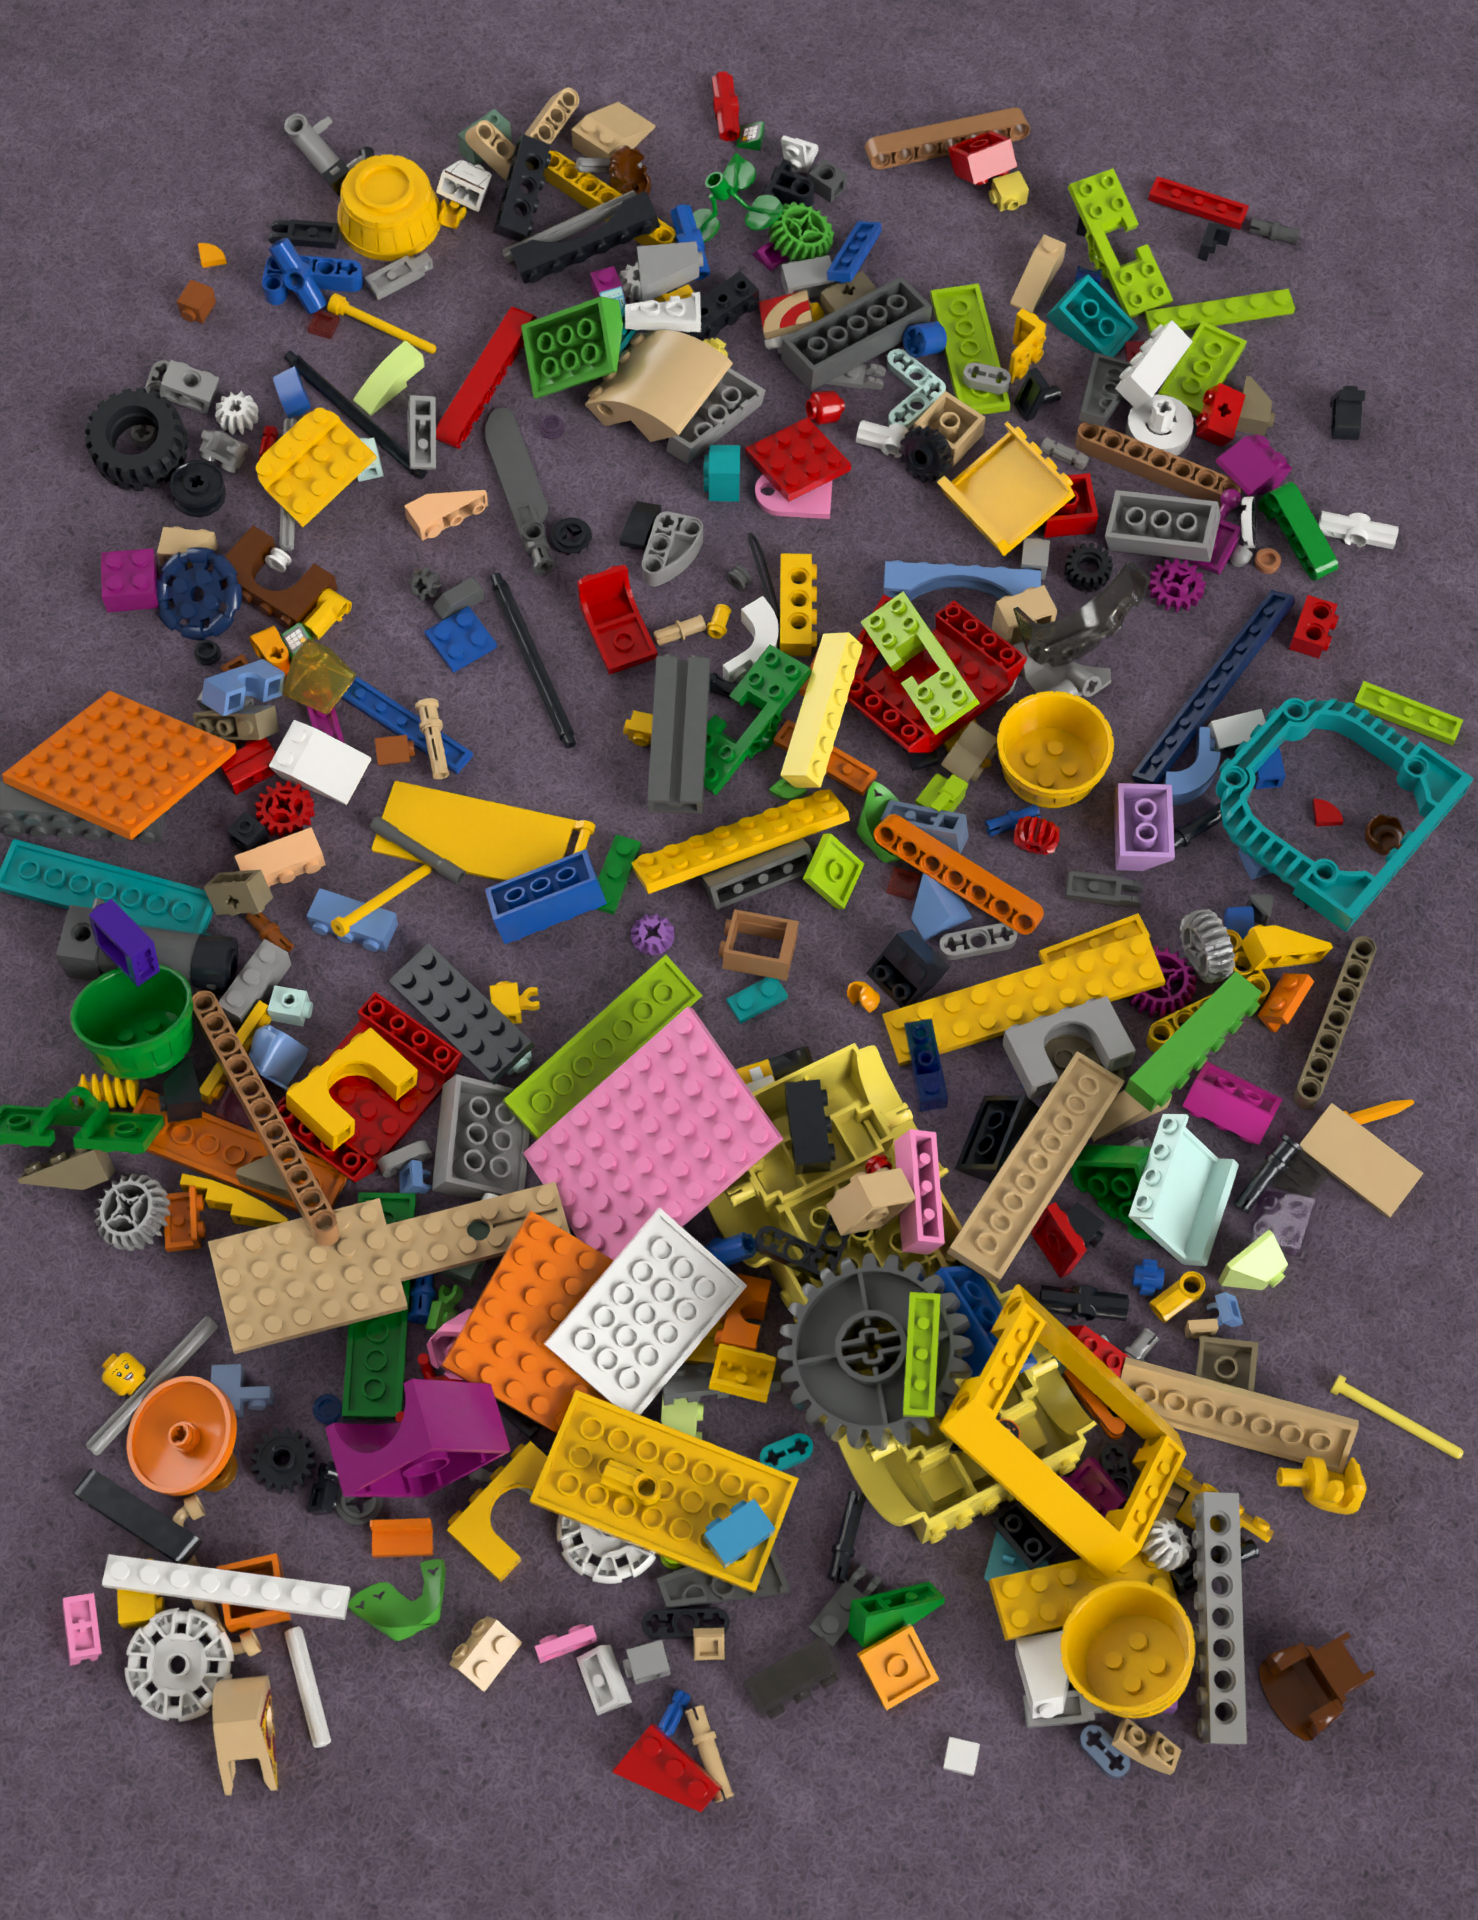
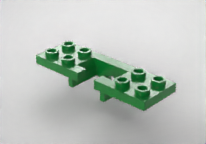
M769 644L729 695L731 700L741 707L746 702L761 711L738 741L724 734L722 731L726 728L727 724L715 714L708 722L705 790L716 796L746 757L752 759L756 753L767 750L773 744L778 725L783 720L781 712L810 677L812 672L810 667Z
M76 1086L71 1088L63 1099L54 1098L47 1107L2 1105L0 1107V1145L19 1144L22 1147H50L56 1140L55 1132L49 1129L50 1126L63 1125L82 1127L81 1131H78L73 1138L74 1148L140 1154L145 1153L163 1128L164 1118L163 1115L109 1112L107 1101H98L89 1090ZM72 1096L81 1097L84 1101V1106L76 1105L72 1101Z

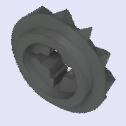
M341 1487L337 1492L336 1510L340 1517L352 1526H365L370 1520H376L378 1514L383 1509V1497H362L363 1499L368 1498V1502L364 1503L363 1512L361 1513L356 1505H349L356 1501V1497H344Z

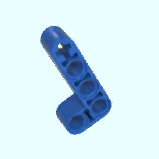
M272 255L266 260L262 287L266 301L271 305H280L286 301L289 289L285 286L283 281L284 274ZM299 255L300 259L311 267L312 278L319 289L357 292L364 286L362 267L355 260ZM294 273L297 278L301 279L299 274Z

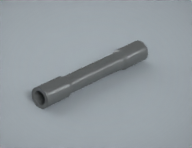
M377 816L370 825L371 831L385 840L393 842L434 868L440 875L458 885L464 879L465 870L449 860L438 856L399 831L397 827L380 816Z

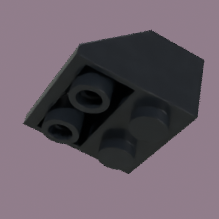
M911 929L897 933L866 974L900 1008L914 1004L933 988L950 966Z
M1019 1501L991 1522L1030 1570L1049 1560L1067 1545Z

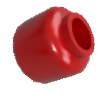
M834 390L812 393L806 401L805 409L807 417L812 419L815 424L821 425L838 422L841 413L845 410L844 400Z

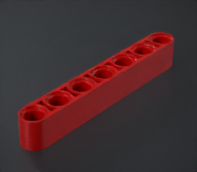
M513 306L509 309L438 423L436 440L457 449L461 448L460 443L462 441L465 442L473 429V422H477L485 409L483 406L485 403H489L497 390L495 389L496 385H500L508 372L506 370L507 367L511 366L518 356V349L524 346L521 325L537 320L536 315Z

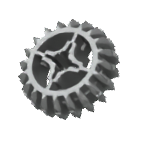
M1210 909L1190 912L1181 920L1180 926L1182 933L1180 934L1181 946L1184 948V956L1188 959V965L1193 966V973L1197 974V977L1205 983L1223 981L1224 978L1230 977L1235 967L1233 960L1235 954L1232 950L1234 946L1231 944L1227 928L1223 926L1222 920L1217 917V914Z
M132 1173L130 1178L121 1175L120 1183L112 1181V1188L110 1190L103 1189L106 1195L104 1198L97 1199L101 1207L94 1210L96 1215L99 1216L94 1222L99 1227L97 1232L104 1237L106 1243L113 1245L119 1250L134 1251L135 1247L144 1249L145 1242L154 1244L153 1237L155 1235L162 1236L160 1228L168 1226L164 1219L172 1214L170 1210L166 1209L171 1204L169 1199L166 1198L168 1193L161 1187L159 1182L154 1179L152 1180L147 1175L140 1176ZM139 1193H144V1194H142L141 1196H138V1195H137V1196H135L134 1198H130V1197L133 1196V1195H136V1194H139ZM133 1226L135 1227V1228L132 1229V1230H129V1231H126V1232H121V1231L124 1230L125 1228H126V1229H129V1228H131V1227H133Z

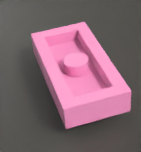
M580 1624L568 1630L569 1634L557 1638V1635H550L539 1641L540 1645L535 1646L539 1662L551 1660L598 1642L593 1625L586 1627L585 1624Z

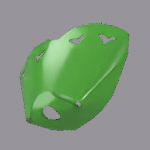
M873 782L866 795L856 830L857 834L864 844L870 847L879 860L885 863L901 861L903 859L879 845L874 838V830L881 823L880 819L890 800L899 802V800L885 786L878 782ZM876 789L877 793H881L882 796L875 797L874 790Z
M432 1559L420 1563L424 1587L423 1594L415 1601L407 1599L391 1584L379 1582L357 1593L348 1602L347 1607L356 1616L392 1640L401 1641L409 1638L417 1632L435 1625L440 1620L446 1573L444 1560ZM437 1567L439 1568L435 1575L427 1571L428 1569L434 1570ZM381 1592H385L381 1600L373 1597L374 1594L379 1595ZM361 1601H364V1609L355 1607L360 1605Z

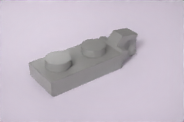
M427 252L416 258L405 256L366 276V285L376 299L380 300L423 277L426 271L433 268L432 259Z
M1075 1690L1067 1691L1063 1713L1051 1718L1039 1717L1033 1719L1027 1696L1023 1695L1026 1728L1088 1723V1721H1095V1714L1109 1713L1091 1704Z

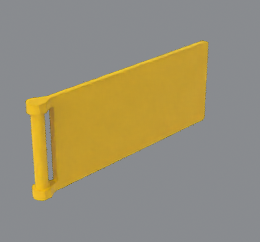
M400 781L394 782L382 816L384 820L397 827L405 835L438 856L449 860L465 870L466 874L502 882L564 858L573 830L580 832L574 853L585 850L589 837L595 830V824L591 821L572 820ZM376 834L371 848L373 852L426 864L393 842H389Z

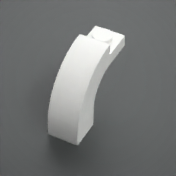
M763 596L741 609V622L752 634L754 641L745 652L723 665V678L727 681L740 682L769 644L778 648L779 629L777 617Z

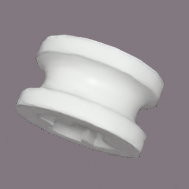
M276 547L272 548L270 551L271 555H267L265 561L271 568L284 573L286 570L285 565H290L292 560L283 550Z

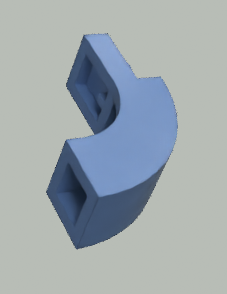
M1209 727L1199 728L1196 737L1195 763L1183 771H1166L1163 784L1172 785L1173 806L1183 805L1195 800L1207 790L1213 781L1221 752L1214 751L1215 739L1210 738Z

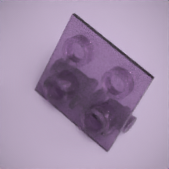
M1265 1190L1258 1199L1246 1241L1254 1242L1270 1230L1274 1234L1279 1247L1285 1248L1284 1252L1286 1254L1295 1256L1296 1252L1301 1250L1316 1198Z

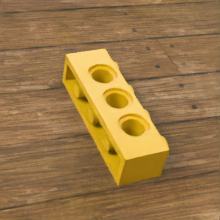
M781 554L780 650L789 656H811L812 647H817V631H812V625H817V609H812V602H817V586H812V580H817V564H812V554ZM800 626L802 627V629H796L794 627Z

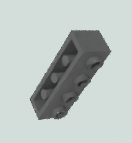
M801 838L702 874L700 878L706 897L715 909L718 910L804 875L813 856L809 845Z

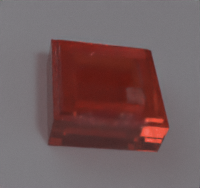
M321 310L316 311L307 328L308 333L332 339L340 322V316Z
M894 867L886 893L913 900L920 874Z

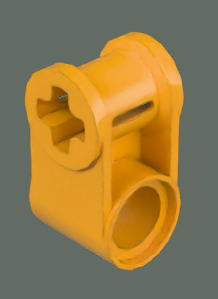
M274 625L249 636L251 645L259 658L266 660L285 672V676L291 671V663L288 659L289 651Z

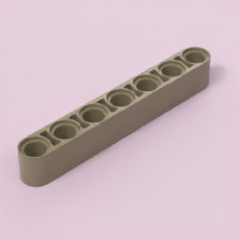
M1360 936L1354 939L1344 960L1293 1094L1294 1103L1301 1109L1307 1110L1315 1107L1325 1088L1376 953V944L1369 937ZM1356 950H1361L1365 952L1367 956H1362L1358 954ZM1347 973L1355 974L1358 979L1349 977ZM1338 996L1346 997L1349 1002L1341 1001ZM1329 1020H1337L1340 1025H1333ZM1320 1043H1327L1332 1049H1325ZM1311 1067H1319L1323 1073H1316ZM1302 1090L1310 1091L1314 1097L1305 1096Z

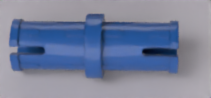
M1033 804L1017 811L1009 810L1005 815L986 820L984 824L988 826L986 830L989 837H993L1011 829L1014 831L1018 820L1025 816L1041 818V815H1037L1040 811L1037 805Z

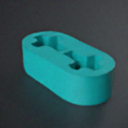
M794 1434L764 1447L760 1453L759 1461L761 1464L779 1471L786 1470L810 1459L813 1453V1442L806 1434ZM796 1441H800L802 1445H808L803 1455L799 1451L790 1454L788 1451L795 1448ZM770 1452L774 1456L782 1453L785 1455L778 1459V1465L773 1466L771 1462H765Z

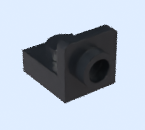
M1208 222L1197 259L1207 261L1209 253H1215L1217 244L1227 246L1232 229Z

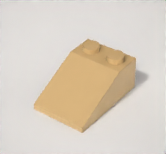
M616 102L586 115L571 130L572 145L575 150L587 158H611L624 145H628L631 149L635 148L655 128V125L620 102Z

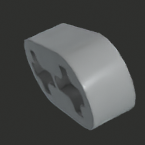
M970 363L964 368L963 382L969 388L1002 394L1008 391L1010 387V373L1003 368L981 363ZM973 373L978 374L976 378L971 377ZM997 379H1002L1001 383H996Z
M417 1141L383 1156L378 1160L377 1164L383 1177H391L398 1174L411 1160L422 1161V1163L432 1157V1152L426 1141Z

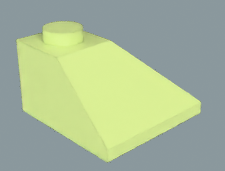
M1268 1230L1228 1262L1218 1283L1221 1286L1263 1290L1268 1285L1272 1288L1278 1285L1285 1278L1283 1273L1288 1263L1274 1234Z

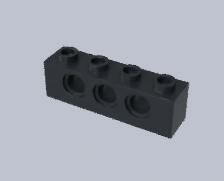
M525 134L516 141L493 233L519 242L526 236H530L534 222H531L532 214L536 213L540 202L537 199L538 191L542 190L546 179L543 176L544 168L549 166L551 154H549L551 144ZM526 162L533 165L534 171L527 168ZM520 185L527 188L528 194L521 191ZM514 207L520 209L522 217L515 214Z

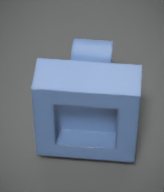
M411 1160L399 1171L400 1193L418 1192L426 1194L432 1189V1185L423 1183L424 1179L431 1176V1172L426 1169L422 1170V1161Z
M1227 1292L1215 1295L1216 1302L1206 1306L1209 1311L1219 1310V1316L1216 1318L1218 1326L1226 1324L1230 1327H1235L1243 1324L1236 1297Z

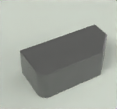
M471 577L443 593L433 605L434 612L443 621L467 606L471 608L485 600L484 590L477 580Z

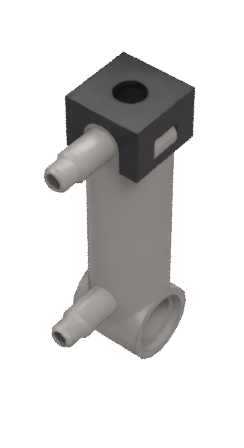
M302 114L289 116L285 121L284 129L290 139L322 175L337 196H340L341 186L346 175L356 164L365 160V158L360 155L345 165L319 136L332 124L333 121L330 117H326L312 127Z

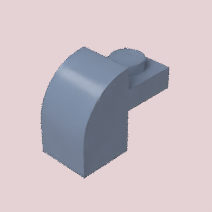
M241 1364L212 1365L211 1383L221 1388L229 1397L236 1417H244V1406H248L250 1410H263L266 1408V1405L274 1404V1393L270 1386L245 1387V1370Z

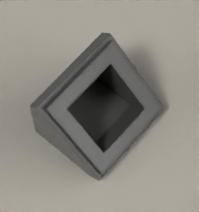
M1252 894L1247 902L1246 907H1253L1254 918L1260 925L1266 926L1272 914L1274 895Z

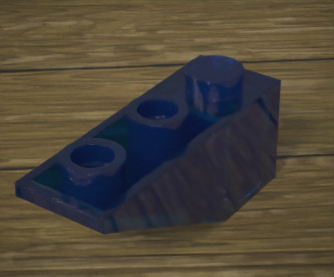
M932 1019L904 1023L919 1112L947 1108L948 1094Z

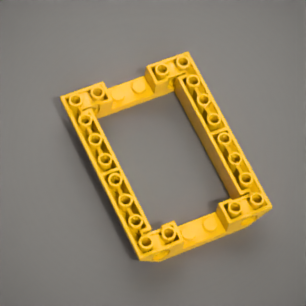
M1018 1284L1015 1285L991 1330V1333L999 1341L981 1375L964 1380L939 1429L1106 1579L1141 1550L1187 1453L1178 1432ZM1036 1340L1138 1435L1146 1439L1143 1447L1138 1449L1132 1461L1141 1471V1474L1124 1509L1108 1511L1105 1518L996 1419Z

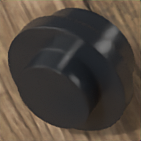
M203 640L196 646L194 655L200 664L206 666L213 665L220 659L221 649L217 643L211 640Z

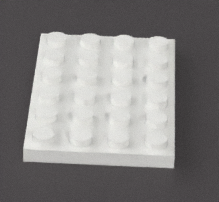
M658 1208L545 1341L544 1345L611 1404L640 1415L747 1285L661 1208Z

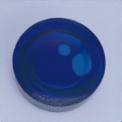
M324 1394L315 1400L312 1410L314 1417L319 1423L331 1425L341 1418L343 1406L335 1395Z

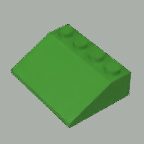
M600 296L521 325L534 399L617 372L623 329L619 300Z

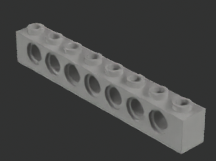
M1202 1492L1195 1495V1500L1192 1501L1191 1505L1192 1517L1196 1518V1530L1192 1534L1193 1548L1197 1550V1561L1193 1564V1576L1197 1580L1198 1592H1195L1194 1608L1198 1611L1199 1622L1195 1625L1196 1642H1199V1655L1196 1656L1195 1665L1197 1673L1200 1674V1686L1197 1688L1196 1699L1198 1705H1201V1718L1198 1719L1197 1731L1199 1737H1202V1744L1243 1745L1247 1744L1239 1493ZM1211 1517L1216 1518L1220 1523L1218 1533L1214 1532L1210 1527ZM1212 1548H1216L1221 1554L1219 1563H1215L1211 1558L1210 1552ZM1214 1578L1219 1580L1222 1585L1220 1594H1216L1212 1590L1211 1583ZM1215 1609L1220 1611L1223 1616V1622L1220 1626L1215 1624L1212 1619ZM1215 1641H1219L1223 1645L1224 1653L1221 1657L1214 1653L1213 1645ZM1217 1672L1221 1673L1225 1679L1222 1689L1218 1688L1214 1682V1676ZM1218 1704H1221L1226 1711L1225 1718L1222 1721L1215 1714V1708Z

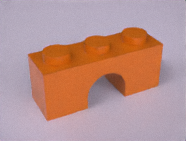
M737 1273V1277L747 1287L721 1317L720 1323L724 1324L723 1330H717L714 1346L719 1347V1344H725L756 1352L760 1325L751 1324L745 1320L758 1319L764 1321L771 1280Z

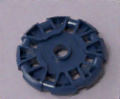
M187 548V552H177L171 556L161 567L162 573L160 578H156L158 616L160 620L171 631L175 629L181 632L182 637L201 641L211 636L217 637L232 625L235 620L233 617L236 611L240 610L242 587L241 584H238L236 569L225 556L215 554L214 550L210 548ZM191 561L194 568L188 570L187 562ZM210 563L214 567L212 572L208 570ZM172 575H173V576H175V577H177V578L173 581V583H172V585H171V584H169V582H170V579H171V577H172ZM226 580L228 587L224 588L222 581ZM201 587L204 591V597L201 601L197 602L194 598V592L197 588ZM173 600L176 608L170 609L168 602ZM222 602L227 605L224 613L218 610ZM183 617L190 619L187 626L179 623ZM210 619L209 626L204 628V621Z

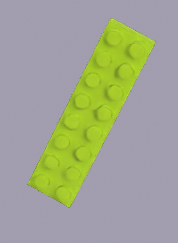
M664 955L505 1097L502 1102L531 1135L538 1140L687 1006L691 1007L699 1000L702 994L667 955Z

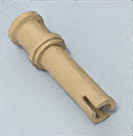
M427 698L418 701L415 704V709L420 715V731L425 734L433 772L432 776L434 779H444L450 773L440 733L443 723L438 716L437 708L439 703L437 699Z

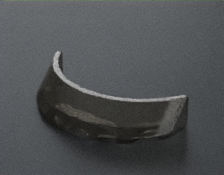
M1129 561L1108 586L1089 603L1076 612L1050 623L1036 624L1019 607L1013 608L1026 652L1036 663L1040 665L1049 663L1052 667L1065 665L1075 659L1082 658L1097 648L1104 636L1107 634L1113 636L1122 627L1125 616L1133 606L1139 607L1145 598L1150 577L1132 561Z

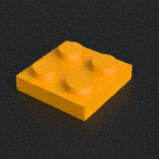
M910 1624L857 1653L883 1708L886 1710L939 1680L913 1626Z

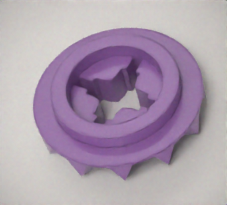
M657 913L650 916L645 914L643 918L635 921L631 929V940L634 947L646 955L664 953L671 947L675 937L674 927L668 921V918L660 917ZM649 929L653 931L655 929H658V937L656 938L655 936H651L650 938H647V930Z

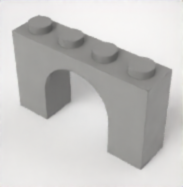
M1107 996L1100 999H1089L1085 1004L1073 1008L1065 1007L1056 1014L1050 1016L1042 1015L1032 1022L1023 1025L1015 1024L1004 1031L1002 1045L1030 1100L1050 1093L1058 1081V1076L1044 1048L1055 1037L1074 1035L1085 1039L1095 1049L1103 1067L1110 1072L1132 1065L1136 1051Z

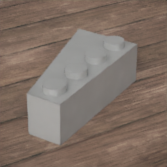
M729 368L678 436L669 438L666 451L686 464L690 463L709 448L710 445L714 444L762 405L766 390Z

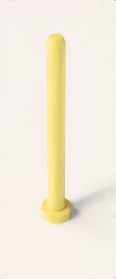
M1342 1375L1337 1377L1330 1393L1336 1396L1338 1393L1345 1395L1455 1459L1462 1457L1464 1452L1460 1447L1345 1383L1346 1377Z

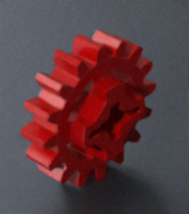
M287 781L286 786H281L280 782H276L275 789H272L270 786L266 787L267 795L259 794L261 802L255 803L258 811L256 812V817L266 829L268 828L269 835L272 836L275 832H278L279 837L283 838L285 833L292 835L296 830L302 831L304 824L311 825L309 817L315 816L313 808L315 805L313 798H310L309 791H302L301 784L298 783L295 787H292L291 781Z

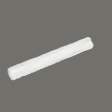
M293 1627L285 1632V1638L312 1743L315 1748H320L328 1745L331 1742L303 1630L301 1627Z

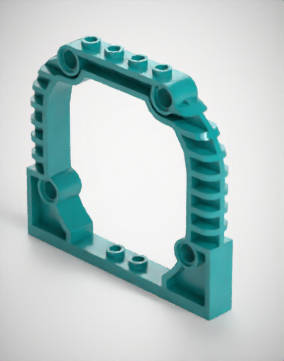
M1290 698L1278 709L1274 707L1267 715L1266 723L1263 726L1258 724L1250 735L1251 739L1248 742L1243 741L1234 753L1235 757L1232 760L1227 758L1219 769L1221 774L1216 784L1215 792L1221 799L1222 824L1230 836V840L1245 855L1248 854L1255 859L1256 863L1262 864L1270 873L1280 877L1281 881L1294 887L1293 895L1347 932L1464 796L1474 778L1421 741L1415 746L1409 742L1406 736L1402 737L1395 732L1396 729L1393 727L1389 728L1382 723L1383 720L1380 718L1376 719L1369 714L1368 710L1355 706V703L1340 702L1334 698L1324 701L1312 699L1306 702L1299 698ZM1312 729L1335 731L1350 738L1389 765L1398 773L1396 776L1398 785L1406 791L1413 792L1418 805L1419 815L1425 819L1414 832L1409 830L1400 841L1402 846L1399 849L1394 847L1385 859L1386 865L1376 876H1373L1366 870H1339L1338 866L1329 859L1323 858L1314 862L1264 827L1252 814L1247 800L1255 785V773L1285 740H1301Z

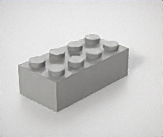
M1116 490L1105 533L1108 549L1111 551L1210 562L1221 517L1217 501Z

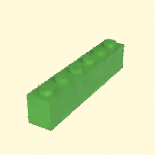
M1235 971L1129 1079L1125 1092L1149 1112H1152L1158 1105L1162 1108L1172 1097L1170 1092L1175 1087L1181 1089L1190 1078L1188 1074L1193 1069L1198 1071L1208 1059L1206 1055L1210 1051L1216 1053L1224 1044V1037L1228 1033L1233 1035L1243 1023L1241 1021L1245 1015L1251 1017L1260 1006L1257 1001L1262 992Z

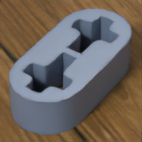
M1097 1725L1087 1726L1079 1737V1744L1082 1750L1108 1777L1116 1779L1124 1776L1130 1767L1129 1757L1111 1745L1113 1738L1103 1728ZM1087 1733L1091 1735L1097 1733L1100 1735L1098 1742L1104 1748L1103 1751L1096 1745L1091 1747L1087 1745L1089 1739L1086 1735ZM1108 1752L1114 1759L1119 1756L1123 1760L1120 1764L1123 1770L1120 1771L1115 1768L1112 1771L1108 1767L1111 1761L1105 1753Z

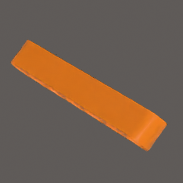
M890 814L875 828L874 838L879 845L1016 932L1028 935L1042 921L1044 910L1037 902L901 816Z

